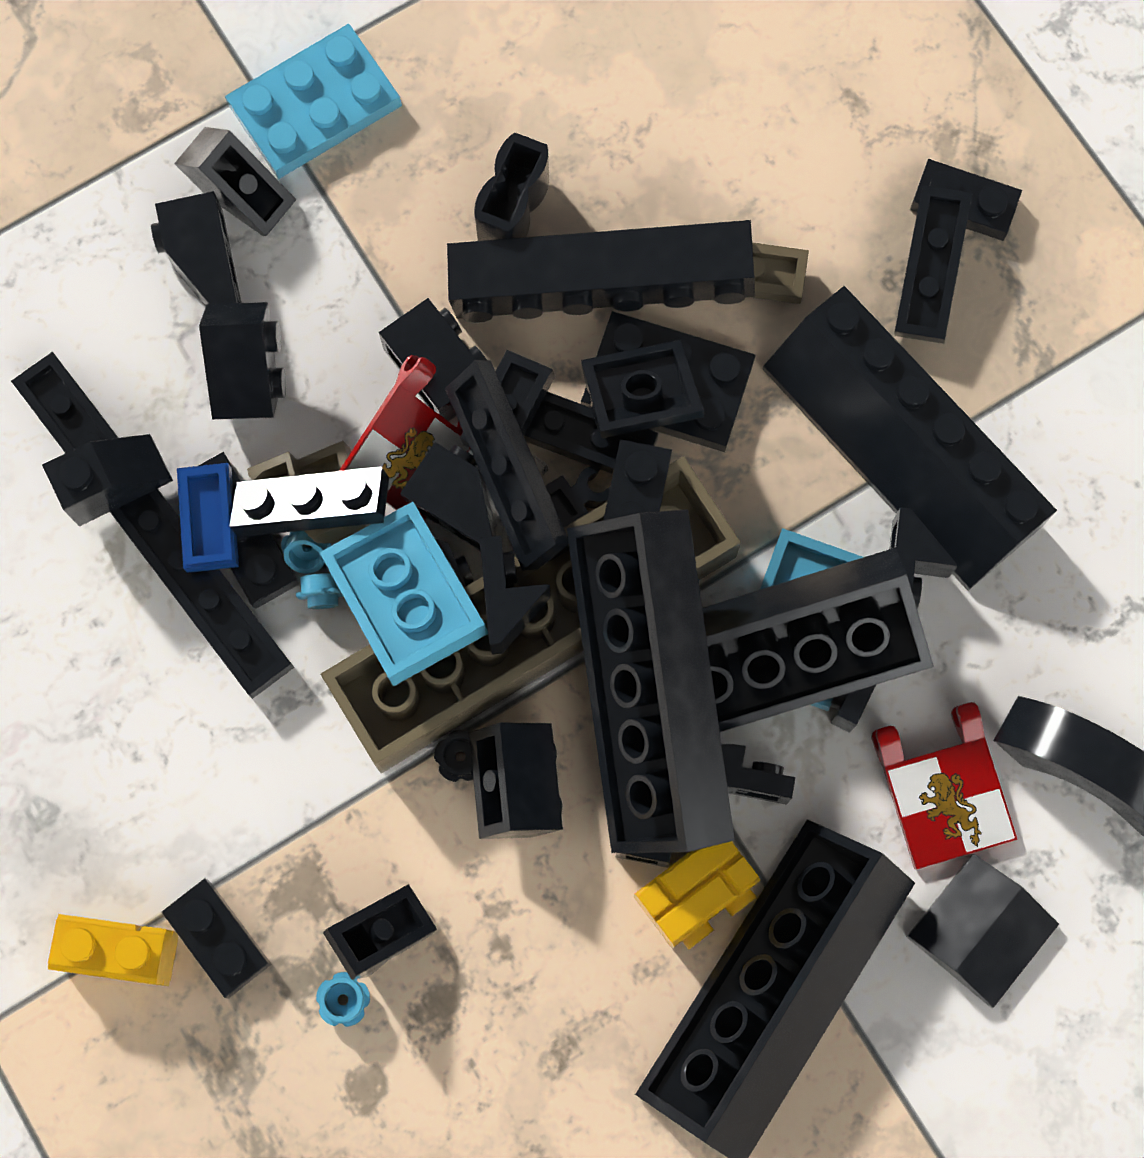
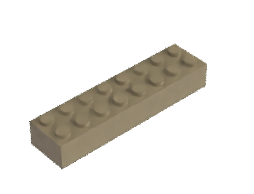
M683 456L669 465L660 511L689 510L699 581L735 559L741 541ZM607 502L564 527L566 534L567 528L603 521ZM569 545L538 570L522 571L519 561L515 557L517 583L507 584V588L549 584L551 597L503 654L492 655L489 634L393 686L369 644L320 674L381 774L583 651ZM483 577L464 587L488 630Z

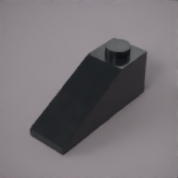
M212 191L156 203L158 223L151 224V232L158 254L163 252L167 254L173 268L205 306L206 304L242 303L224 213L215 192Z

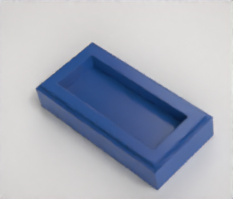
M221 463L177 468L184 570L189 573L239 567L237 535L229 527L234 502L232 468L230 464Z

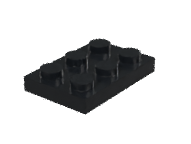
M612 311L596 357L681 340L704 409L703 418L655 427L650 430L725 452L756 355ZM586 387L581 404L591 407Z

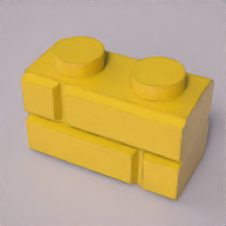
M731 841L688 852L634 893L633 897L672 949L683 942L689 950L714 931L708 921L718 913L726 909L732 917L756 899L757 896L751 888L761 880Z
M58 914L48 959V970L169 986L177 949L178 934L176 931L142 927L134 924Z

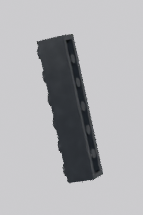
M751 220L447 243L448 300L456 318H463L468 322H486L491 320L493 316L511 314L521 319H533L540 317L543 312L563 311L569 315H584L592 312L593 308L606 307L630 312L641 309L643 305L664 303L665 306L671 308H683L692 305L694 301L715 300L720 304H735L743 301L745 297H755Z

